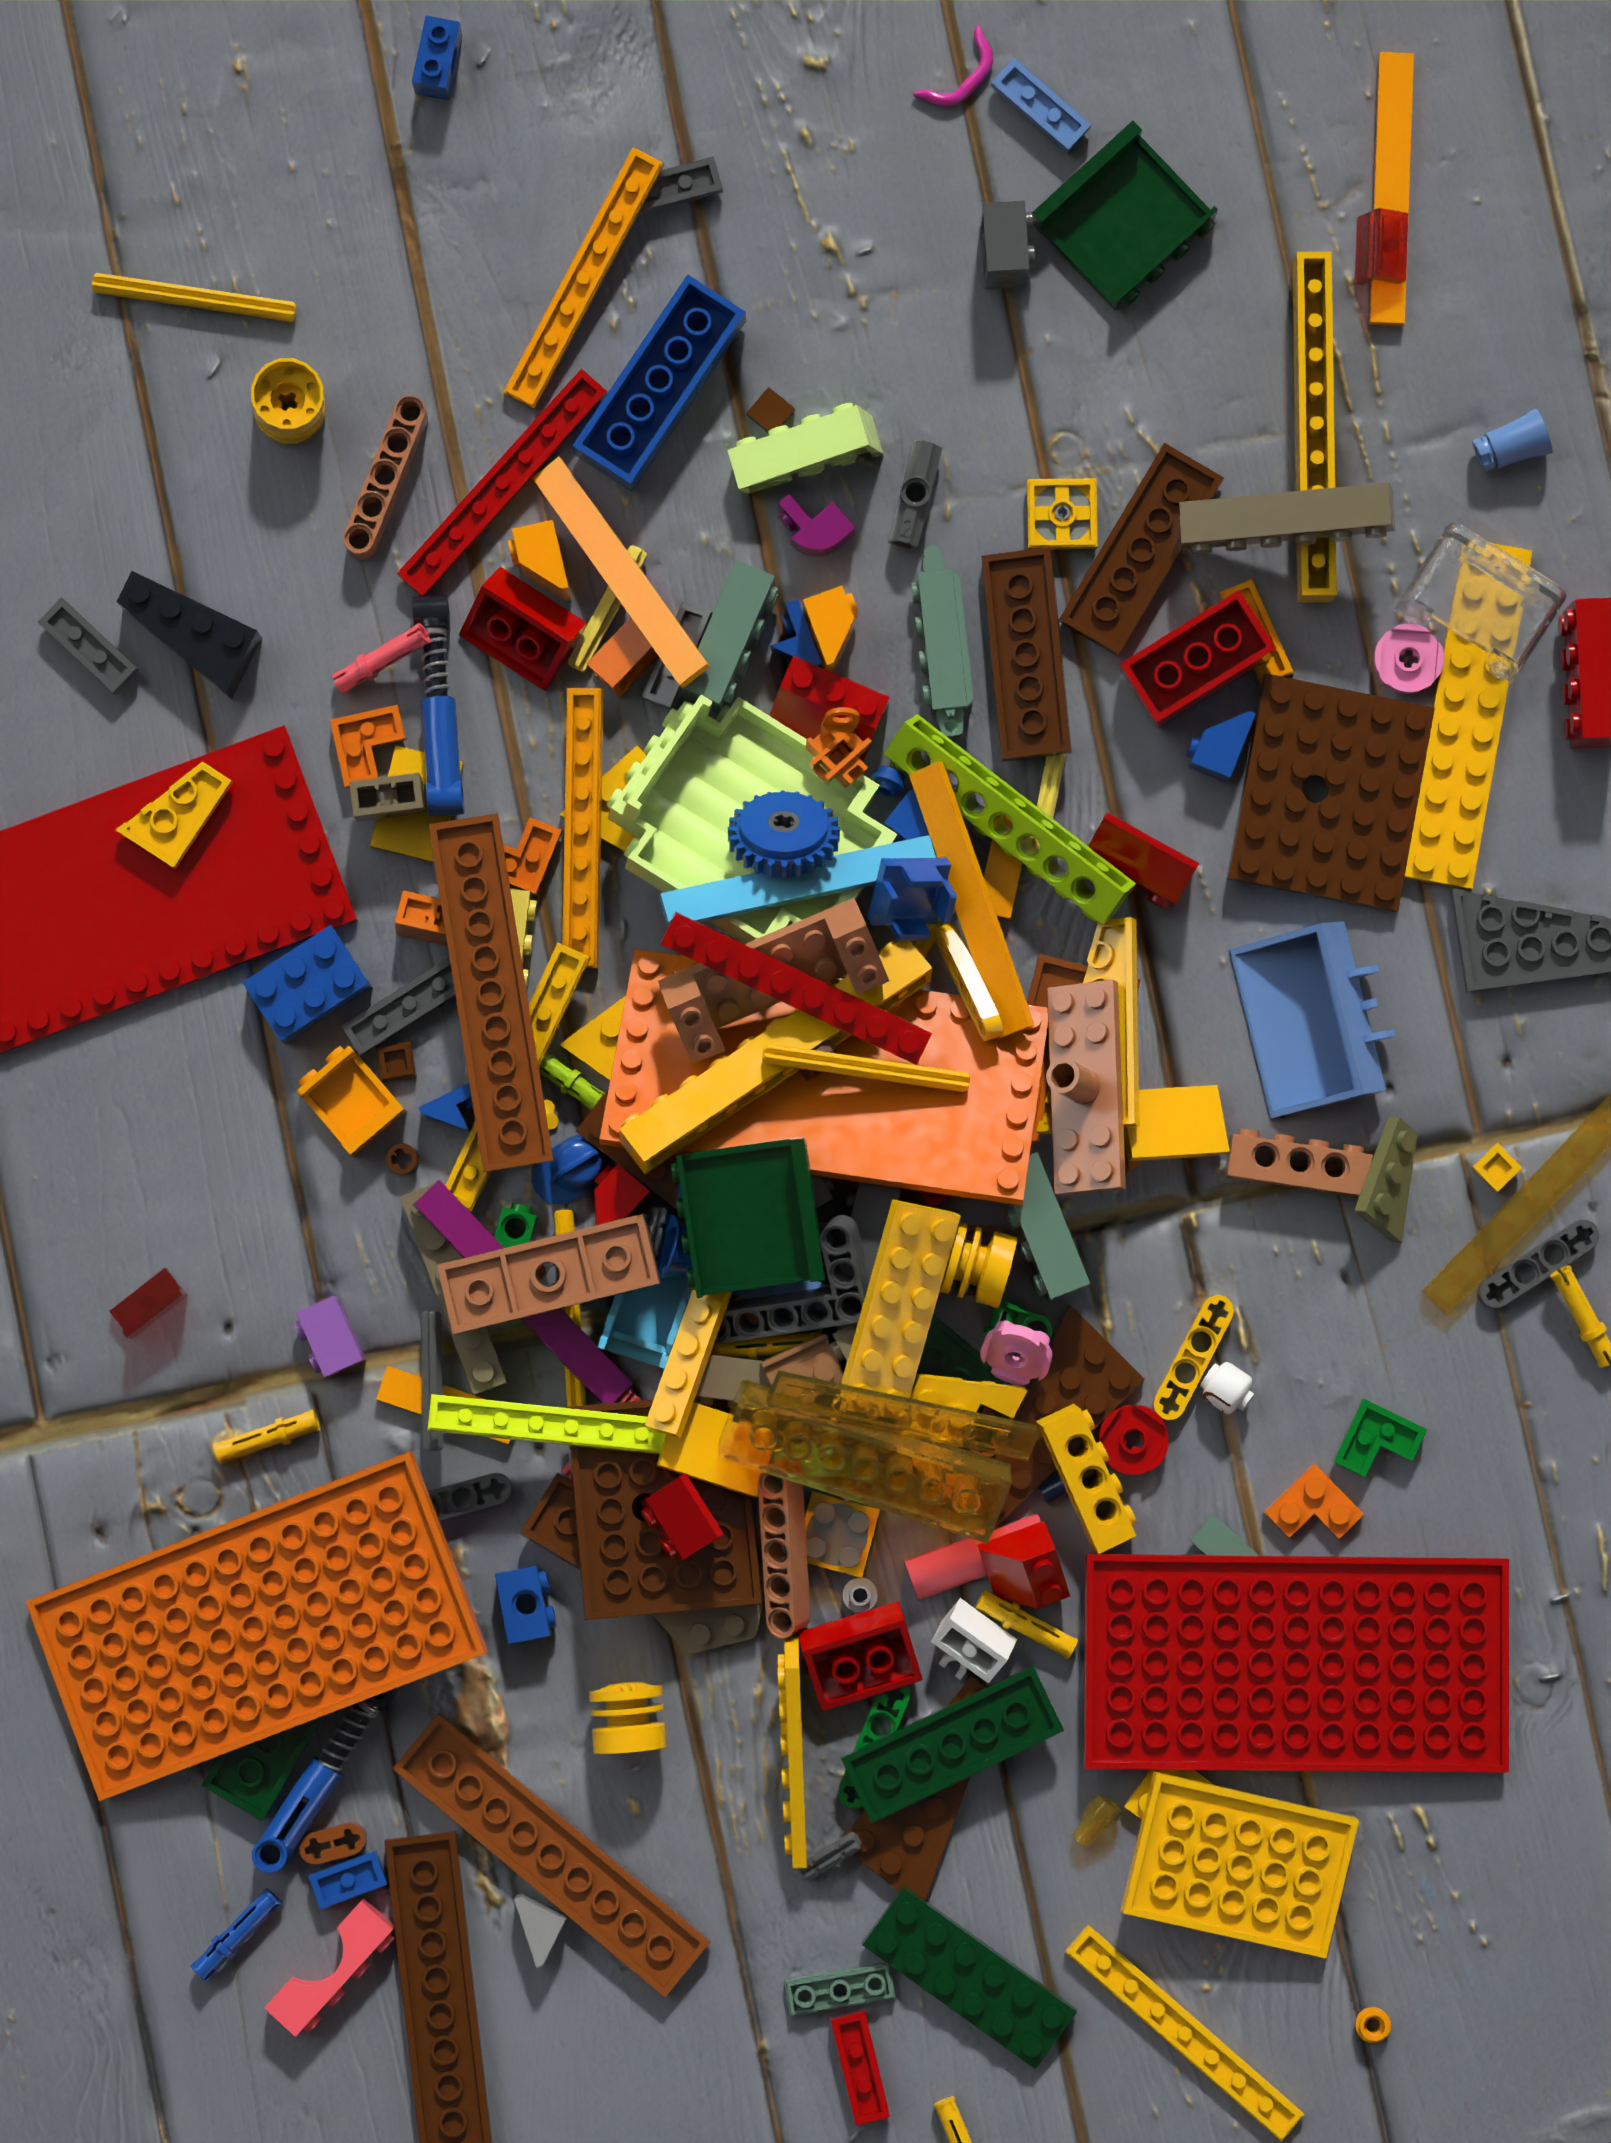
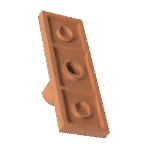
M1111 979L1049 987L1047 992L1050 1066L1047 1070L1046 1080L1051 1088L1054 1194L1061 1197L1125 1190L1118 982Z
M644 1214L437 1265L450 1325L454 1335L661 1284ZM557 1265L560 1277L557 1283L550 1286L547 1281V1273L552 1266Z

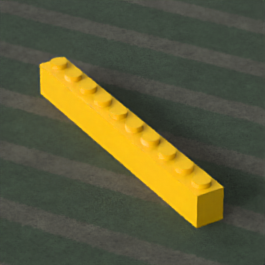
M1297 252L1292 262L1296 491L1335 488L1332 252ZM1330 537L1316 538L1317 542L1314 544H1296L1297 603H1332L1336 597V542L1331 541Z
M910 940L899 941L898 943L892 941L883 947L879 953L889 982L858 995L853 988L849 976L843 980L835 979L829 984L888 1011L930 983L932 967ZM795 1008V1012L786 1018L778 1017L767 1026L766 1031L756 1038L754 1036L746 1038L739 1044L737 1050L728 1057L722 1055L715 1059L709 1065L708 1070L701 1075H692L681 1083L680 1089L671 1095L664 1094L658 1097L651 1104V1108L641 1115L636 1113L628 1117L619 1129L620 1143L643 1173L646 1174L799 1071V1068L762 1062L764 1045L775 1044L813 1050L829 1039L836 1046L850 1037L851 1034Z

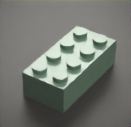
M735 561L698 647L710 668L686 687H681L684 700L695 704L699 696L703 695L713 702L710 711L717 714L720 713L725 704L729 707L732 706L738 689H736L737 683H735L738 675L745 676L752 659L750 657L751 651H749L751 644L758 645L765 629L763 616L765 612L772 613L779 594H777L779 588L775 587L774 575L741 561Z
M1038 1152L1030 1154L1023 1205L1008 1204L1010 1209L1006 1210L1005 1215L1012 1232L1018 1230L1023 1242L1018 1244V1248L1024 1263H1032L1036 1275L1031 1277L1038 1297L1044 1295L1046 1301L1089 1285L1090 1281Z

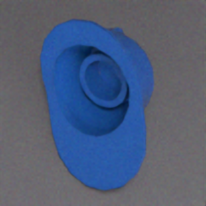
M576 1135L552 1148L554 1161L534 1165L531 1182L535 1192L542 1200L551 1204H566L597 1187L598 1184L595 1182V1179L607 1165L611 1167V1159L581 1135Z
M669 1214L667 1224L664 1223L663 1228L666 1230L660 1257L656 1256L655 1261L658 1262L657 1269L661 1279H664L665 1276L684 1278L687 1277V1269H692L691 1255H684L682 1234L687 1233V1228L680 1225L676 1216Z

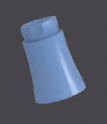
M1536 408L1520 418L1489 431L1483 437L1472 441L1476 458L1484 472L1494 468L1500 469L1532 457L1553 453L1547 428Z

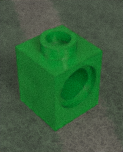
M512 1202L511 1209L502 1207L494 1238L504 1248L532 1242L538 1216L531 1214L532 1207ZM514 1219H521L526 1226L524 1235L517 1239L510 1238L506 1230L508 1223Z

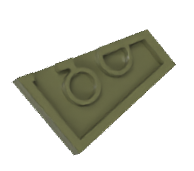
M1388 1116L1354 1211L1388 1240L1402 1243L1418 1133L1400 1117Z

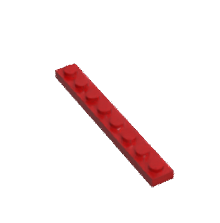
M580 369L397 572L398 577L421 597L426 596L607 395V390L583 369Z
M676 911L659 943L915 1065L918 1064L932 1035L930 1031Z

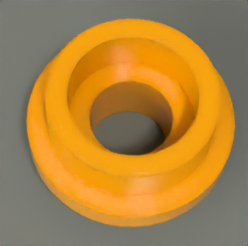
M1367 2007L1357 2015L1355 2029L1358 2036L1365 2042L1379 2043L1389 2035L1391 2021L1382 2009ZM1372 2018L1377 2019L1379 2022L1378 2028L1374 2031H1369L1366 2027L1367 2021Z

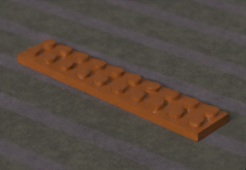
M496 813L428 824L483 1172L554 1161L499 815Z
M440 1713L435 1716L392 1768L663 1997L669 1994L710 1944V1939Z

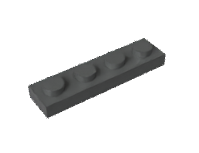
M450 958L445 959L341 1025L360 1056L455 997Z

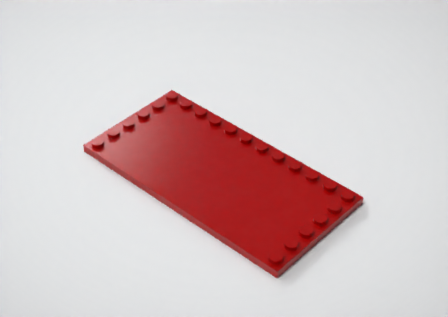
M285 725L0 831V1054L308 940L330 925L337 929L358 921ZM201 762H204L232 780L233 784L176 869L116 831L124 822L127 823L140 813V810L147 804L154 802L168 791L170 786Z
M1085 1554L1084 1768L1509 1773V1559Z

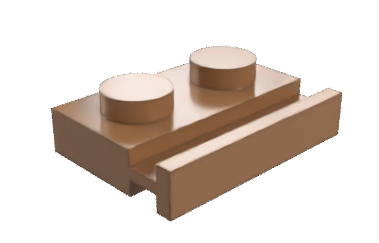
M826 1333L760 1362L781 1410L842 1382L844 1373L830 1346Z

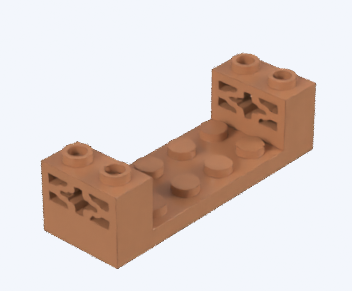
M855 898L745 944L826 983L848 974L857 995L889 982V978ZM701 963L658 980L668 1011L692 1064L725 1051L718 1028L781 1002Z

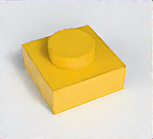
M1496 1143L1471 1169L1497 1193L1522 1167L1499 1143Z

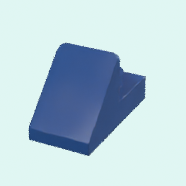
M796 599L785 603L786 614L781 615L787 635L794 633L795 637L771 645V652L789 661L795 656L822 668L820 657L799 600Z
M469 1083L418 1107L421 1114L428 1118L470 1132L459 1108L464 1104L467 1109L473 1107Z

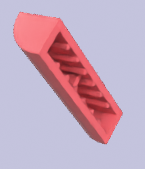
M1034 1514L996 1529L994 1528L905 1560L904 1563L918 1601L986 1577L987 1573L977 1545L1041 1522L1039 1515Z

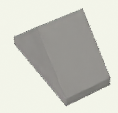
M522 1893L516 1895L514 1901L537 1968L544 1965L567 1915Z

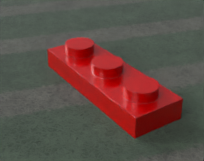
M865 2010L830 2018L855 2125L889 2118L890 2112Z

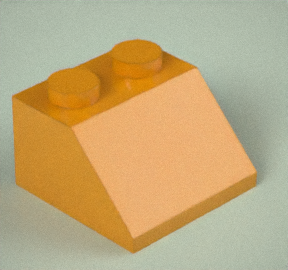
M553 520L513 528L514 539L507 541L514 568L521 566L523 575L561 600L565 602L572 600Z
M843 586L803 599V614L823 669L833 673L853 633L854 620L858 619V609L852 593L845 594Z

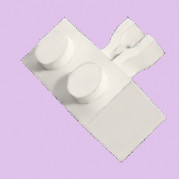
M960 1598L941 1621L931 1642L946 1652L939 1662L940 1666L945 1668L948 1662L956 1660L960 1663V1667L955 1675L958 1679L961 1680L967 1669H969L989 1683L1007 1662L1017 1639Z

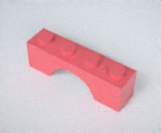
M364 1897L337 1927L343 1943V1955L337 1970L330 1976L317 1981H305L292 1977L264 2008L295 2037L302 2030L308 2034L322 2019L317 2014L326 2003L333 2007L345 1994L346 1991L341 1986L350 1976L356 1981L370 1966L366 1961L374 1950L381 1954L393 1941L394 1937L390 1932L395 1928L394 1924Z

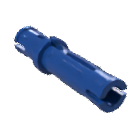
M265 1888L258 1898L243 1911L220 1936L216 1935L211 1940L212 1944L190 1965L193 1971L207 1982L227 1959H233L236 1955L235 1951L282 1904L280 1899L271 1890Z

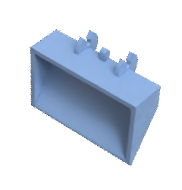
M1344 921L1319 923L1229 950L1270 1119L1386 1091L1374 1042L1389 1039L1396 1035L1394 1029L1376 1033L1371 1031L1366 1010L1378 1007L1376 998L1364 1001L1359 978L1380 971L1378 965L1356 969Z

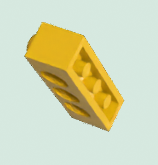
M1072 1404L1036 1421L1091 1548L1100 1554L1136 1537L1137 1535L1133 1528V1525L1137 1524L1136 1518L1129 1505L1123 1506L1119 1496L1123 1492L1122 1486L1115 1473L1109 1474L1105 1462L1109 1461L1108 1454L1101 1441L1095 1442L1091 1430L1095 1429V1425L1087 1409L1082 1411L1077 1405ZM1075 1437H1081L1083 1440L1081 1450L1070 1454L1068 1451L1069 1442ZM1089 1469H1095L1097 1472L1096 1480L1090 1485H1083V1474ZM1102 1501H1109L1111 1505L1109 1513L1103 1517H1097L1096 1508L1098 1504Z

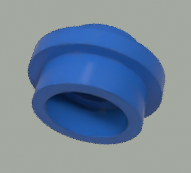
M881 766L871 777L872 781L880 785L877 792L885 796L900 794L905 788L903 782L905 776L900 771L891 767Z

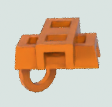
M841 707L828 710L822 720L820 734L815 739L810 737L806 740V750L814 757L810 761L809 767L827 785L835 778L846 789L869 768L858 757L868 749L872 741L869 738L862 741L854 733L860 720L859 712L855 709ZM837 715H848V716H851V717H847V718H837V717H834V716H837ZM843 743L852 750L851 753L842 745ZM819 764H821L828 771V773Z

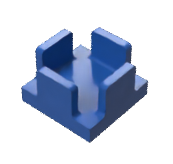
M881 858L867 917L871 925H888L897 940L905 941L928 940L930 931L926 924H937L938 917L942 924H950L957 896L948 881L951 868L948 859Z

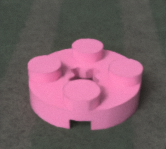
M1413 623L1400 624L1386 632L1377 643L1373 653V666L1379 682L1400 694H1415L1429 688L1440 675L1444 665V651L1440 642H1437L1431 631L1426 627ZM1406 650H1411L1412 656L1418 658V662L1413 663L1410 668L1404 667V663L1399 661V656H1403Z
M999 1321L995 1328L985 1336L980 1352L981 1360L984 1364L987 1361L992 1367L991 1373L998 1379L1011 1384L1026 1385L1029 1384L1030 1379L1039 1377V1380L1047 1375L1052 1361V1350L1049 1346L1050 1338L1042 1331H1034L1021 1325H1014L1009 1321ZM1013 1352L1021 1354L1020 1357L1013 1356Z

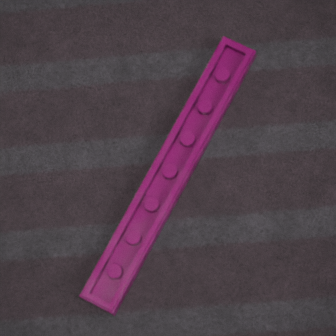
M437 1180L412 1204L462 1258L504 1248L440 1180ZM562 1309L521 1318L529 1329L601 1404L614 1403L633 1384Z

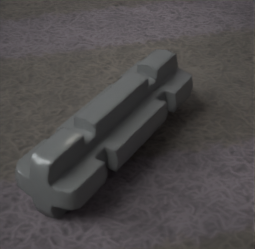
M850 1832L843 1836L842 1839L835 1841L816 1853V1855L808 1858L807 1868H799L806 1880H812L819 1876L820 1873L845 1860L846 1857L858 1852L862 1848V1841L855 1832Z

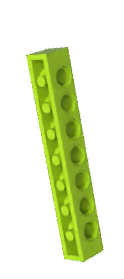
M916 714L903 723L884 752V755L891 760L892 765L896 769L908 774L935 762H943L947 774L950 772L957 779V785L950 781L962 816L972 823L974 829L980 834L989 836L996 841L1005 854L1019 859L1027 866L1028 871L1032 875L1046 880L1055 887L1054 889L1059 896L1073 901L1082 908V912L1089 919L1098 921L1103 925L1115 915L1136 885L1130 878L920 715ZM921 751L929 756L930 764L923 760ZM976 794L982 796L985 806L977 802ZM1003 815L1010 818L1012 828L1004 823ZM1030 836L1038 840L1040 849L1032 845ZM1057 858H1061L1066 862L1067 870L1059 866ZM1085 879L1093 883L1095 892L1087 888Z

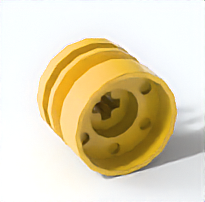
M279 358L265 364L255 375L251 385L253 414L259 429L268 438L282 444H298L310 439L321 428L325 418L323 384L318 373L307 363L294 358ZM291 401H295L296 409L289 407L287 411L283 410L282 403L289 404Z
M959 1222L940 1292L949 1294L953 1280L960 1281L957 1297L963 1298L969 1285H975V1301L977 1303L999 1308L1018 1238L995 1231L988 1246L981 1244V1227L976 1226L972 1241L965 1240L968 1224Z
M643 1682L616 1683L589 1692L590 1702H606V1707L590 1710L591 1716L607 1718V1725L592 1729L594 1754L631 1753L667 1747L665 1723L649 1721V1714L664 1710V1703H648V1698L663 1695L662 1685H650Z

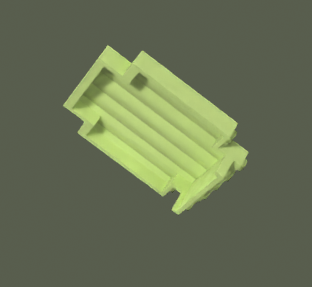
M703 695L699 696L694 705L684 701L678 711L672 708L662 724L665 730L661 736L653 735L644 749V753L647 756L640 764L636 761L625 777L629 781L623 791L617 788L607 803V806L611 808L608 819L637 837L631 841L624 853V856L628 858L625 869L663 893L755 873V870L751 867L745 869L743 867V860L736 861L734 859V852L729 850V819L734 817V810L736 808L743 810L744 801L751 802L754 800L755 795L762 796L767 794V792H781V790H785V792H799V794L805 796H813L812 799L816 802L823 801L824 809L831 808L833 810V817L838 818V827H840L838 852H834V855L894 843L897 836L895 832L864 814L875 797L880 786L879 784L861 774L846 789L835 778L827 785L809 767V763L814 757L806 750L807 739L740 697H737L731 707L725 704L716 720L708 716L713 702ZM819 764L828 773V771L821 764ZM865 887L709 922L746 944L852 898H855L856 901Z

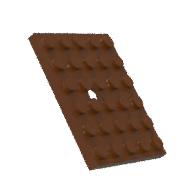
M1267 673L1263 675L1226 879L1395 913L1398 912L1435 707ZM1318 776L1325 781L1328 791L1323 801L1313 803L1306 799L1301 787L1307 777Z
M714 1398L713 1405L701 1404L744 1418L743 1409L727 1407V1400ZM653 1400L570 1406L566 1408L648 1417ZM569 1446L584 1621L762 1604L752 1497L689 1477L724 1534L679 1563L676 1557L670 1559L660 1544V1541L664 1538L657 1527L651 1529L646 1521H641L634 1516L632 1502L638 1495L654 1494L682 1474L657 1467L660 1456L657 1454Z

